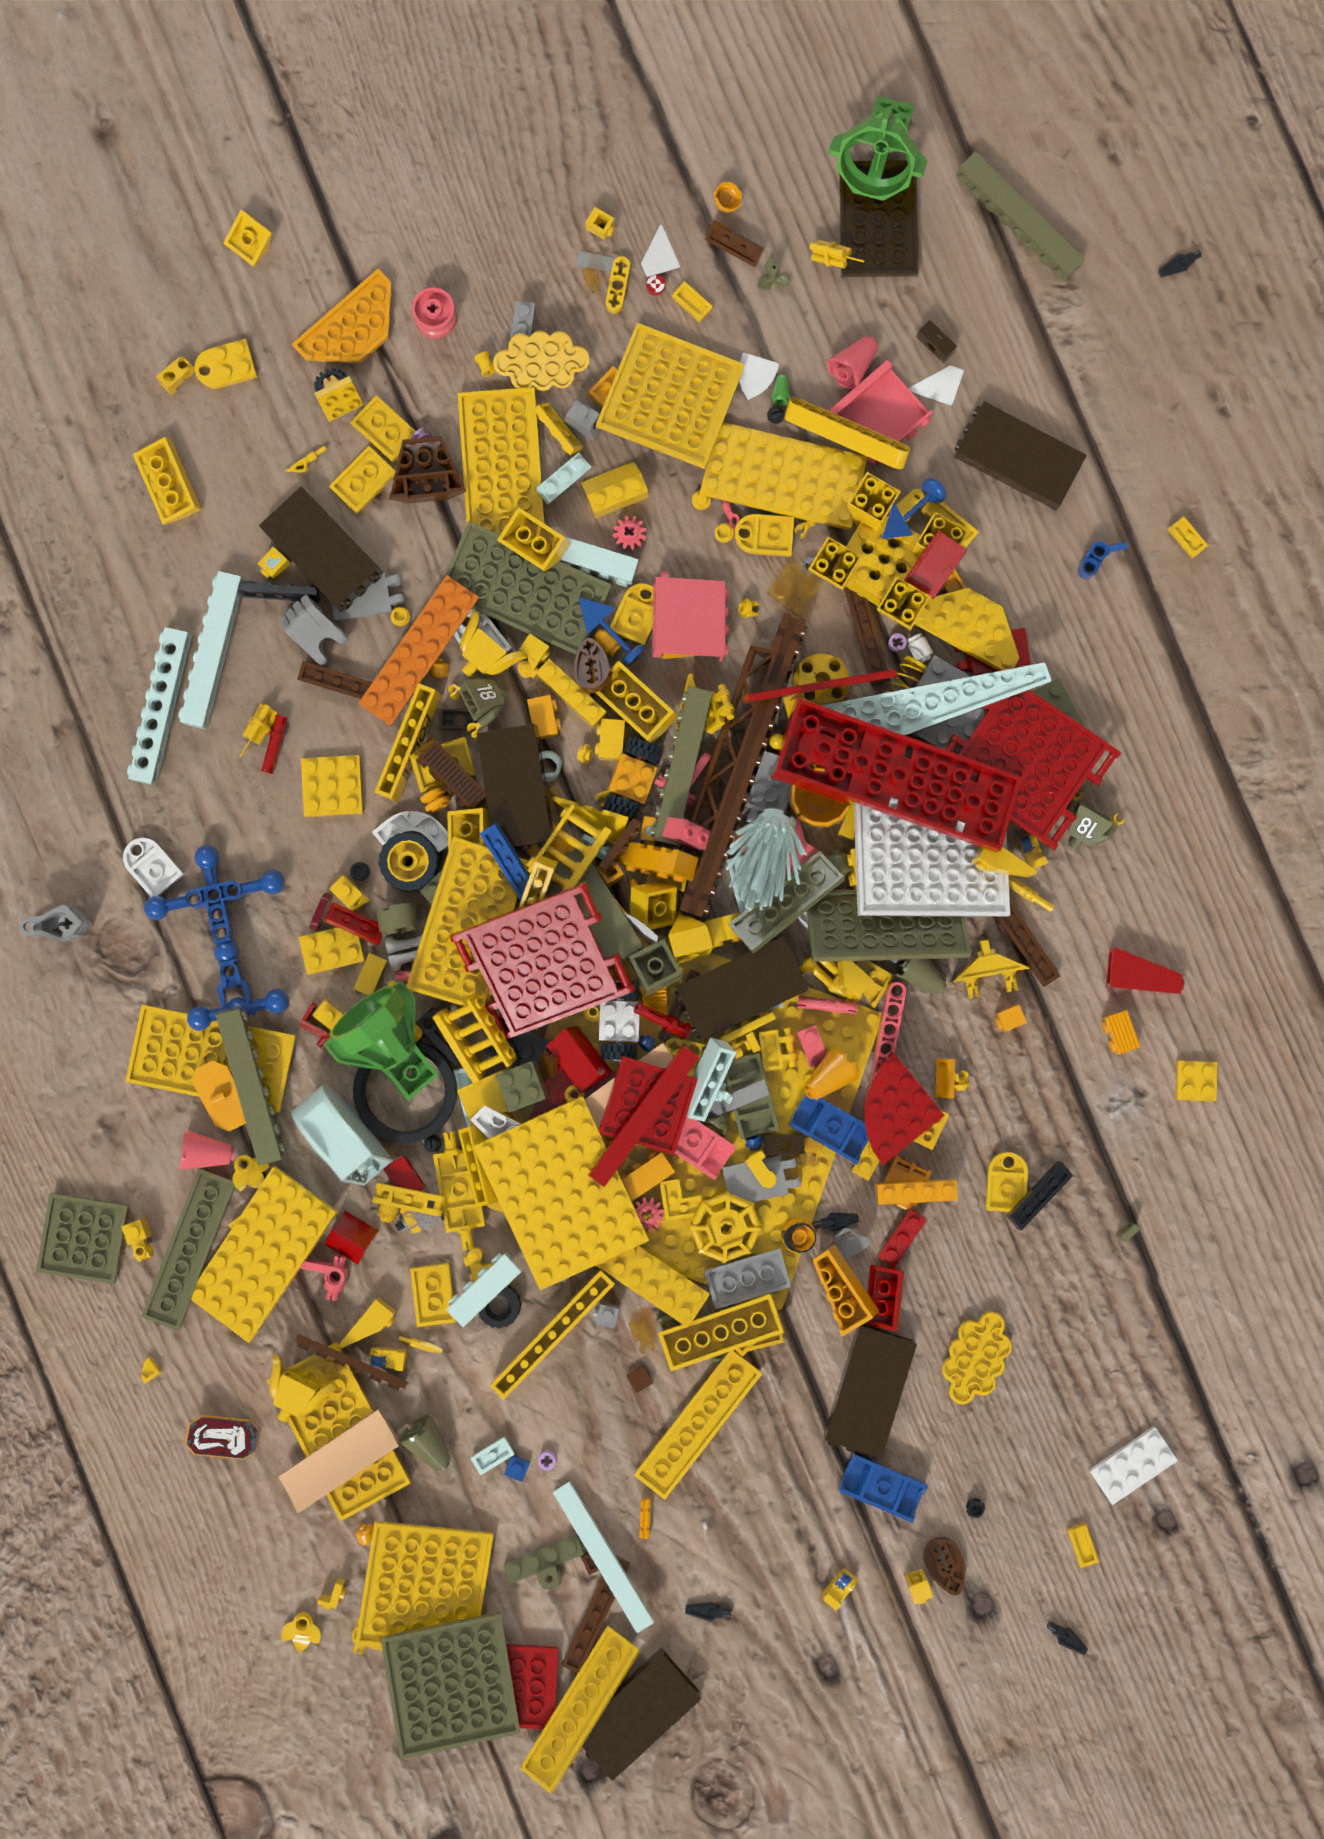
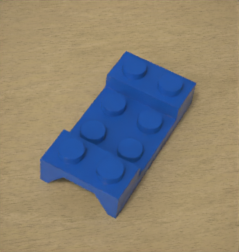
M804 1094L788 1122V1125L857 1165L860 1161L861 1152L868 1142L863 1122L822 1098L818 1100L810 1099Z
M852 1453L838 1486L839 1492L911 1523L914 1522L916 1508L921 1496L928 1488L926 1482L876 1463L859 1453Z

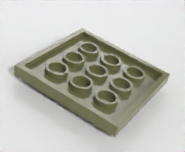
M50 1193L36 1272L116 1284L124 1240L121 1226L126 1225L129 1205Z

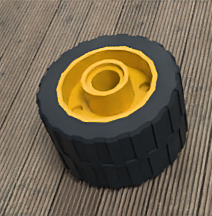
M403 832L395 834L392 838L390 837L382 846L378 862L381 874L391 886L401 891L420 892L439 873L441 868V857L435 845L425 836L415 832ZM413 858V864L407 867V860Z

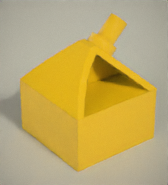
M636 879L629 881L631 886L630 916L642 922L650 930L675 923L676 886L663 880L638 885Z
M681 911L676 912V921L666 943L677 964L709 956L713 946L707 925L683 915Z

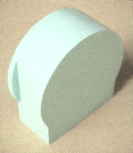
M323 1084L292 1110V1117L301 1133L333 1169L341 1181L365 1186L394 1161L380 1144L375 1134L362 1122L358 1113L328 1085Z

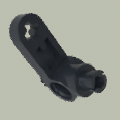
M442 1002L436 1009L432 1007L416 1022L422 1030V1036L418 1041L426 1035L453 1064L457 1065L459 1060L451 1047L436 1032L439 1028L435 1021L431 1029L425 1026V1020L428 1017L432 1018L440 1009L446 1007Z

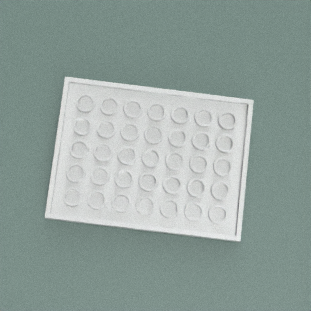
M891 797L888 807L896 809L898 800ZM854 803L858 916H1010L1008 875L978 869L971 859L979 846ZM958 821L956 831L963 832L965 823ZM1007 834L1005 835V839H1004L1003 846H1002V847H1004L1006 850H1007Z

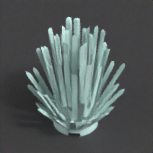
M764 809L763 813L758 814L756 820L735 832L737 835L744 834L730 845L731 849L727 852L730 855L734 854L742 846L741 850L726 867V870H729L748 847L729 885V888L732 887L737 877H739L736 884L737 886L740 885L736 896L741 892L740 899L742 901L746 900V909L752 910L754 903L760 901V910H762L763 906L767 907L768 905L771 908L774 888L775 896L777 897L780 891L781 902L783 901L786 864L787 877L789 881L791 880L789 853H791L796 883L800 884L797 868L801 870V865L795 844L801 855L807 854L795 831L796 820L792 816L789 818L783 815L782 810Z

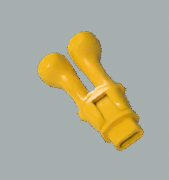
M811 956L807 957L800 965L799 970L801 972H810L828 987L831 993H835L843 998L844 1001L858 1003L864 996L862 994L858 999H849L842 993L843 989L839 986L838 966L833 961L820 962L835 976L833 979L816 962H812Z

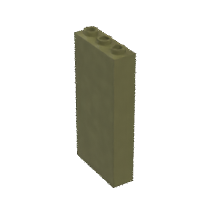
M577 849L565 855L575 863L577 861L581 863L584 859L583 853ZM557 860L555 873L564 879H570L573 875L572 869ZM591 863L578 884L587 882L589 894L603 919L591 924L590 927L605 959L619 953L622 958L621 963L624 965L625 959L641 951L644 947L593 863ZM551 880L545 898L561 892L560 885ZM581 893L576 894L585 917H590L591 915Z

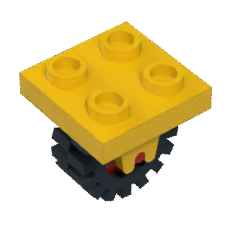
M327 368L325 369L326 373L323 374L321 371L319 373L320 377L316 376L317 382H314L316 392L314 394L329 422L363 406L350 376L347 377L343 370L331 368V371H329Z

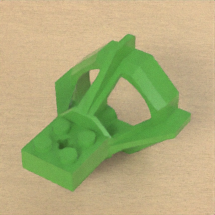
M878 96L869 119L847 130L845 133L833 137L828 154L838 157L836 169L853 193L885 200L908 188L912 176L923 177L928 160L916 147L908 134L914 105ZM858 142L871 144L875 150L868 176L855 166L850 156L849 149ZM893 151L905 153L908 162L905 170L895 177L881 179L888 153Z
M397 981L393 986L387 985L364 997L355 1006L351 1005L349 1007L350 1010L340 1017L328 1034L330 1038L323 1044L338 1063L382 1070L401 1095L408 1101L439 1075L416 1047V998L402 981ZM408 1068H413L411 1076L406 1074Z

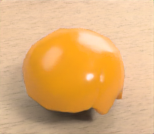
M722 182L715 188L713 201L720 211L731 213L742 205V192L734 183Z

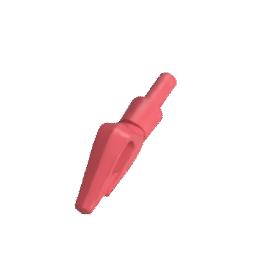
M722 500L724 513L729 525L734 530L735 536V528L740 518L737 514L732 513L730 502ZM732 518L737 519L735 526L732 524Z

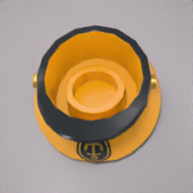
M804 1219L788 1221L781 1231L782 1244L793 1253L801 1254L811 1250L817 1239L814 1226Z

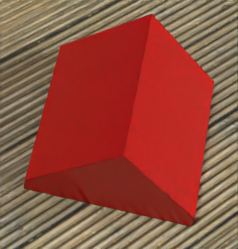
M345 1210L331 1229L324 1245L359 1265L379 1230Z

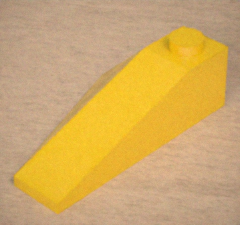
M555 796L553 798L554 803L563 809L574 805L576 809L573 814L594 828L603 830L604 827L610 829L612 833L606 841L608 843L615 844L628 826L629 817L606 810L599 812L598 809L592 806L584 805L583 807L579 803Z

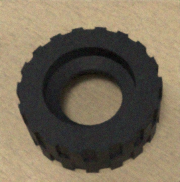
M509 1284L496 1295L507 1299L509 1303L507 1312L503 1315H495L491 1312L488 1303L479 1312V1318L484 1321V1324L492 1328L501 1329L502 1327H508L518 1317L521 1310L520 1296L517 1294L516 1289H513Z

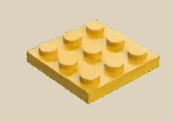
M360 755L301 758L304 817L363 814Z

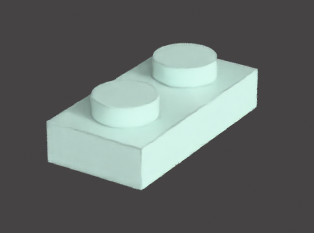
M503 1436L471 1456L470 1459L479 1474L482 1475L513 1456L515 1452L507 1438Z

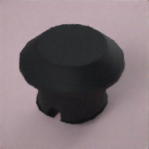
M772 407L767 413V418L771 423L779 424L784 419V412L779 407Z
M432 1135L424 1140V1147L429 1152H436L441 1147V1140L438 1136Z

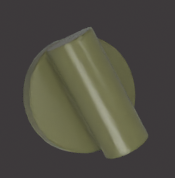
M661 1309L658 1311L656 1320L659 1326L670 1327L676 1322L674 1318Z

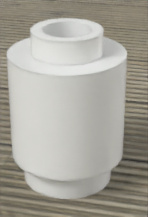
M919 633L907 640L909 643L908 647L915 659L922 663L932 659L933 651L925 636L923 637Z

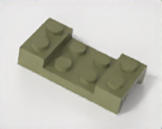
M759 1052L733 1059L725 1076L729 1093L738 1091L761 1080H765L769 1091ZM770 1095L733 1109L741 1140L754 1135L779 1130Z

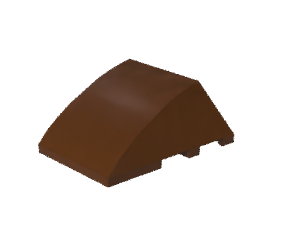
M441 436L402 440L389 500L411 504L450 500L466 492Z

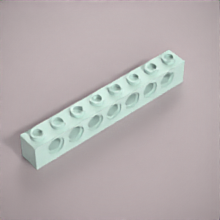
M165 627L164 632L160 634L159 643L161 644L159 651H156L155 654L156 665L150 674V681L152 682L145 696L147 700L146 707L142 709V723L136 733L138 740L132 749L133 761L132 764H129L127 770L128 779L154 786L157 785L192 635L188 632ZM176 646V651L173 654H169V648ZM171 664L170 672L164 673V667ZM163 683H166V684H167L166 690L163 691V692H160V691H159L160 685L163 684ZM162 702V708L156 711V703ZM153 721H157V722H158L157 728L154 729V730H151V728H150L151 723H152ZM152 739L153 746L147 749L146 742ZM148 758V765L142 768V760Z

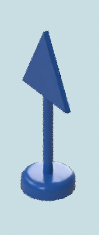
M933 478L926 479L922 484V493L925 497L903 517L896 504L893 503L882 539L913 536L905 521L927 500L934 504L943 502L946 498V491L943 485Z
M579 597L587 635L598 624H601L628 652V655L623 659V665L626 668L629 667L644 653L646 648L643 645H638L631 650L604 621L615 607Z

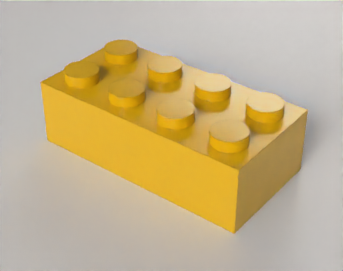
M620 661L612 667L610 683L603 690L595 692L650 744H654L678 718V715Z

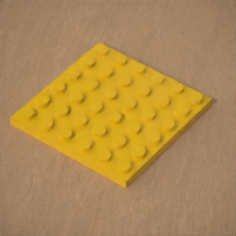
M637 323L596 427L705 469L745 364Z
M374 1521L355 1644L382 1647L381 1636L481 1616L493 1532Z

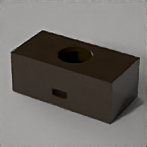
M931 320L918 331L916 336L942 363H945L956 351L957 345Z
M439 709L440 730H467V726L470 723L478 722L473 720L468 709ZM463 715L466 718V723L463 726H457L455 724L456 716Z
M803 1133L763 1134L765 1155L804 1154ZM782 1139H787L790 1142V1148L786 1151L781 1150L778 1146L779 1141Z

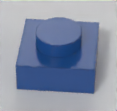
M515 1455L511 1456L504 1475L523 1482L530 1461Z

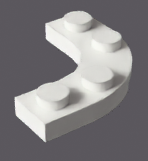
M405 811L395 814L372 831L382 845L390 837L395 836V834L415 831L427 837L435 845L439 853L448 847V832L435 818L422 812Z

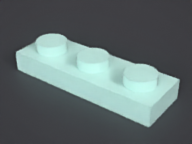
M577 453L539 485L535 491L549 505L588 472L591 466L580 453Z

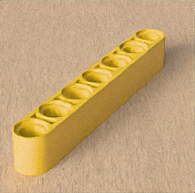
M792 397L789 399L784 416L788 422L893 468L903 469L905 467L910 452V447L800 398Z

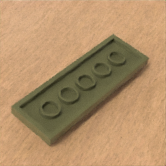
M818 851L802 864L801 870L797 868L799 885L796 883L794 872L791 873L790 881L788 877L785 878L782 902L780 900V891L776 897L774 888L771 908L768 905L767 907L763 906L762 910H760L761 901L755 902L752 910L746 909L728 924L753 954L845 880V877L821 851Z

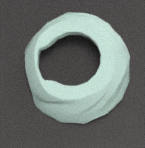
M545 750L542 752L543 759L550 758L557 764V769L554 773H545L546 782H551L558 778L562 761L555 752Z

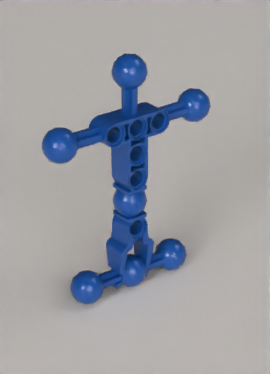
M203 845L195 852V862L204 870L207 886L189 890L185 896L168 900L161 896H153L144 904L145 914L152 920H161L167 916L169 911L181 908H207L212 936L216 939L214 941V944H216L214 956L219 962L218 965L221 966V985L217 988L221 1008L208 1010L203 1006L192 1008L187 1014V1023L196 1031H203L210 1026L211 1022L217 1021L216 1013L221 1010L242 1005L243 1010L247 1011L248 1017L249 1015L255 1017L257 1011L266 1009L273 1013L284 1012L290 1003L288 993L282 989L270 990L265 998L253 1000L250 983L244 980L241 969L237 965L239 963V960H237L239 948L232 938L233 929L227 905L229 902L242 899L244 894L262 890L270 895L280 893L285 886L284 876L279 871L269 870L258 880L240 884L235 881L218 884L215 869L219 862L218 850L211 845ZM237 886L238 893L231 896L230 889ZM218 890V898L212 900L211 893ZM194 895H199V902L196 904H192V897ZM222 909V917L215 919V912ZM222 928H226V936L219 938V931ZM233 966L235 969L234 974L227 976V968ZM241 985L245 999L236 997L228 1002L226 990L229 988L235 989Z

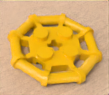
M725 1191L724 1194L700 1201V1206L694 1219L689 1224V1229L698 1248L697 1252L721 1261L722 1264L747 1254L750 1255L759 1233L763 1231V1226L760 1225L754 1208V1202H749L733 1195L730 1191ZM725 1202V1207L720 1208L715 1211H713L710 1208L711 1206ZM730 1202L743 1207V1209L739 1212L734 1208H730ZM707 1211L710 1216L707 1218L706 1224H700ZM747 1213L752 1223L751 1226H746L743 1218ZM723 1224L731 1225L729 1232L721 1230ZM700 1230L707 1232L709 1240L705 1243ZM747 1232H751L746 1244L742 1242L744 1234L746 1235ZM712 1244L715 1246H720V1248H722V1253L715 1251L709 1247ZM738 1245L741 1247L740 1249L727 1253V1249Z

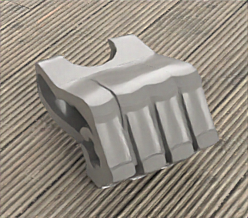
M305 594L300 599L302 603L296 601L293 604L295 610L289 608L285 612L287 618L285 616L281 617L279 623L284 631L317 663L324 666L328 661V657L323 652V641L326 638H332L343 645L347 644L349 638L322 613V608Z
M60 905L41 916L24 918L20 921L19 929L21 934L26 936L47 937L59 942H71L85 937L93 923L80 908L74 905ZM28 922H30V932H28L25 928ZM62 923L73 924V925H70L69 927H68V926H59V925H61ZM58 926L63 931V937L54 932Z

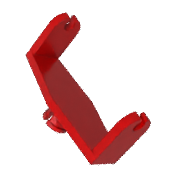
M313 1002L300 1021V1027L319 1037L320 1040L316 1045L319 1048L323 1047V1050L327 1051L323 1044L330 1038L329 1033L307 1023L317 1006Z

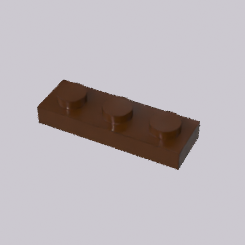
M715 220L711 223L705 238L706 241L753 267L758 265L765 249Z
M633 818L599 864V870L606 874L608 870L612 871L615 868L619 855H624L630 847L628 843L631 839L635 840L640 834L639 821Z

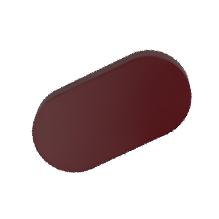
M324 893L310 922L311 929L318 931L332 902L333 895Z

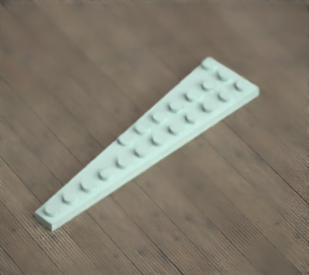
M1044 662L821 706L906 735L1051 682V678Z

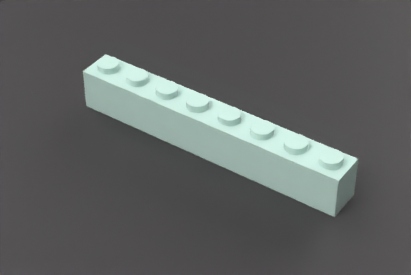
M218 571L217 576L213 578L212 587L214 589L212 595L208 597L207 605L209 608L203 617V632H200L198 636L199 648L193 656V662L195 663L193 670L191 669L189 672V687L184 691L183 699L185 702L179 711L180 722L184 725L205 730L208 728L241 598L239 582L245 583L241 576Z

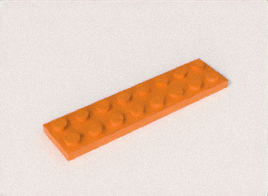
M446 575L358 704L389 726H392L413 696L418 683H422L479 600V597Z

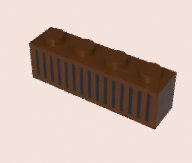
M430 736L414 752L418 756L416 761L423 768L428 766L432 770L429 774L437 782L441 779L445 783L443 788L450 795L455 793L458 796L456 801L463 808L467 806L473 809L486 797L485 790L433 737Z

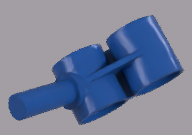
M1102 541L1095 542L1078 566V575L1083 579H1090L1098 571L1104 558L1109 553L1127 549L1126 541L1107 545ZM1094 548L1100 549L1102 556L1096 555ZM1084 565L1091 566L1092 572H1087L1084 569Z

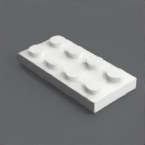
M1153 1426L1090 1468L1089 1471L1109 1502L1113 1505L1178 1460L1156 1427Z

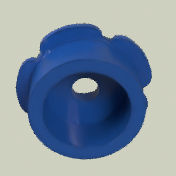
M641 1035L638 1044L642 1049L650 1052L656 1048L654 1045L656 1041L650 1035Z
M760 1134L745 1139V1147L750 1148L752 1151L760 1149L764 1143Z

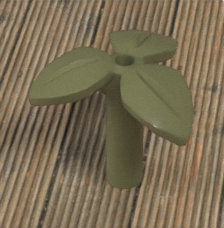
M770 257L765 264V273L769 277H762L758 281L757 287L761 290H768L771 288L772 282H774L777 288H784L790 285L791 282L785 275L777 276L778 265Z
M726 1112L718 1118L707 1117L705 1122L698 1121L704 1125H715L717 1128L722 1129L721 1137L724 1138L729 1128V1113Z

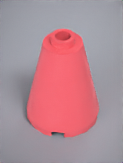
M864 336L832 356L827 362V369L831 377L835 375L838 379L837 383L846 389L852 390L857 387L878 350L877 341L873 337Z
M185 1131L180 1170L228 1165L230 1160L234 1161L235 1149H231V1144L192 1131Z

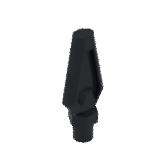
M1200 250L1193 253L1189 252L1186 255L1177 254L1158 270L1159 276L1162 278L1187 271L1190 264L1202 257Z
M830 1213L826 1218L814 1221L813 1226L815 1229L822 1228V1230L828 1228L835 1232L859 1222V1217L857 1213Z
M713 1602L689 1604L685 1608V1614L709 1622L717 1618H731V1610L718 1607Z
M1052 1621L1047 1624V1628L1057 1637L1059 1645L1081 1655L1086 1654L1088 1648L1071 1628H1063Z

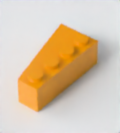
M629 842L628 845L630 847L624 855H619L618 864L625 866L624 870L635 872L638 869L641 874L649 876L652 873H657L656 877L668 879V876H671L674 881L682 883L685 880L693 881L698 861L697 857L680 850H670L652 845L646 846L634 842Z
M835 1244L819 1253L813 1259L821 1284L824 1285L827 1300L828 1302L830 1301L833 1316L840 1327L841 1337L869 1321L878 1313V1308Z

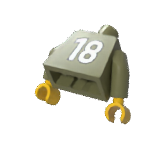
M476 676L459 683V686L452 684L448 687L451 699L456 700L461 695L473 720L478 721L467 726L468 732L476 729L471 734L473 738L477 737V733H480L479 728H484L498 716L504 700H508L510 696L508 689L499 690L494 680Z
M1080 792L1079 797L1074 796L1066 807V810L1077 817L1076 821L1071 823L1067 829L1068 833L1073 836L1068 846L1076 851L1079 850L1083 843L1092 847L1094 844H1101L1111 839L1118 825L1123 824L1125 821L1122 818L1117 822L1116 816L1118 813L1110 818L1080 800L1083 796L1082 792Z

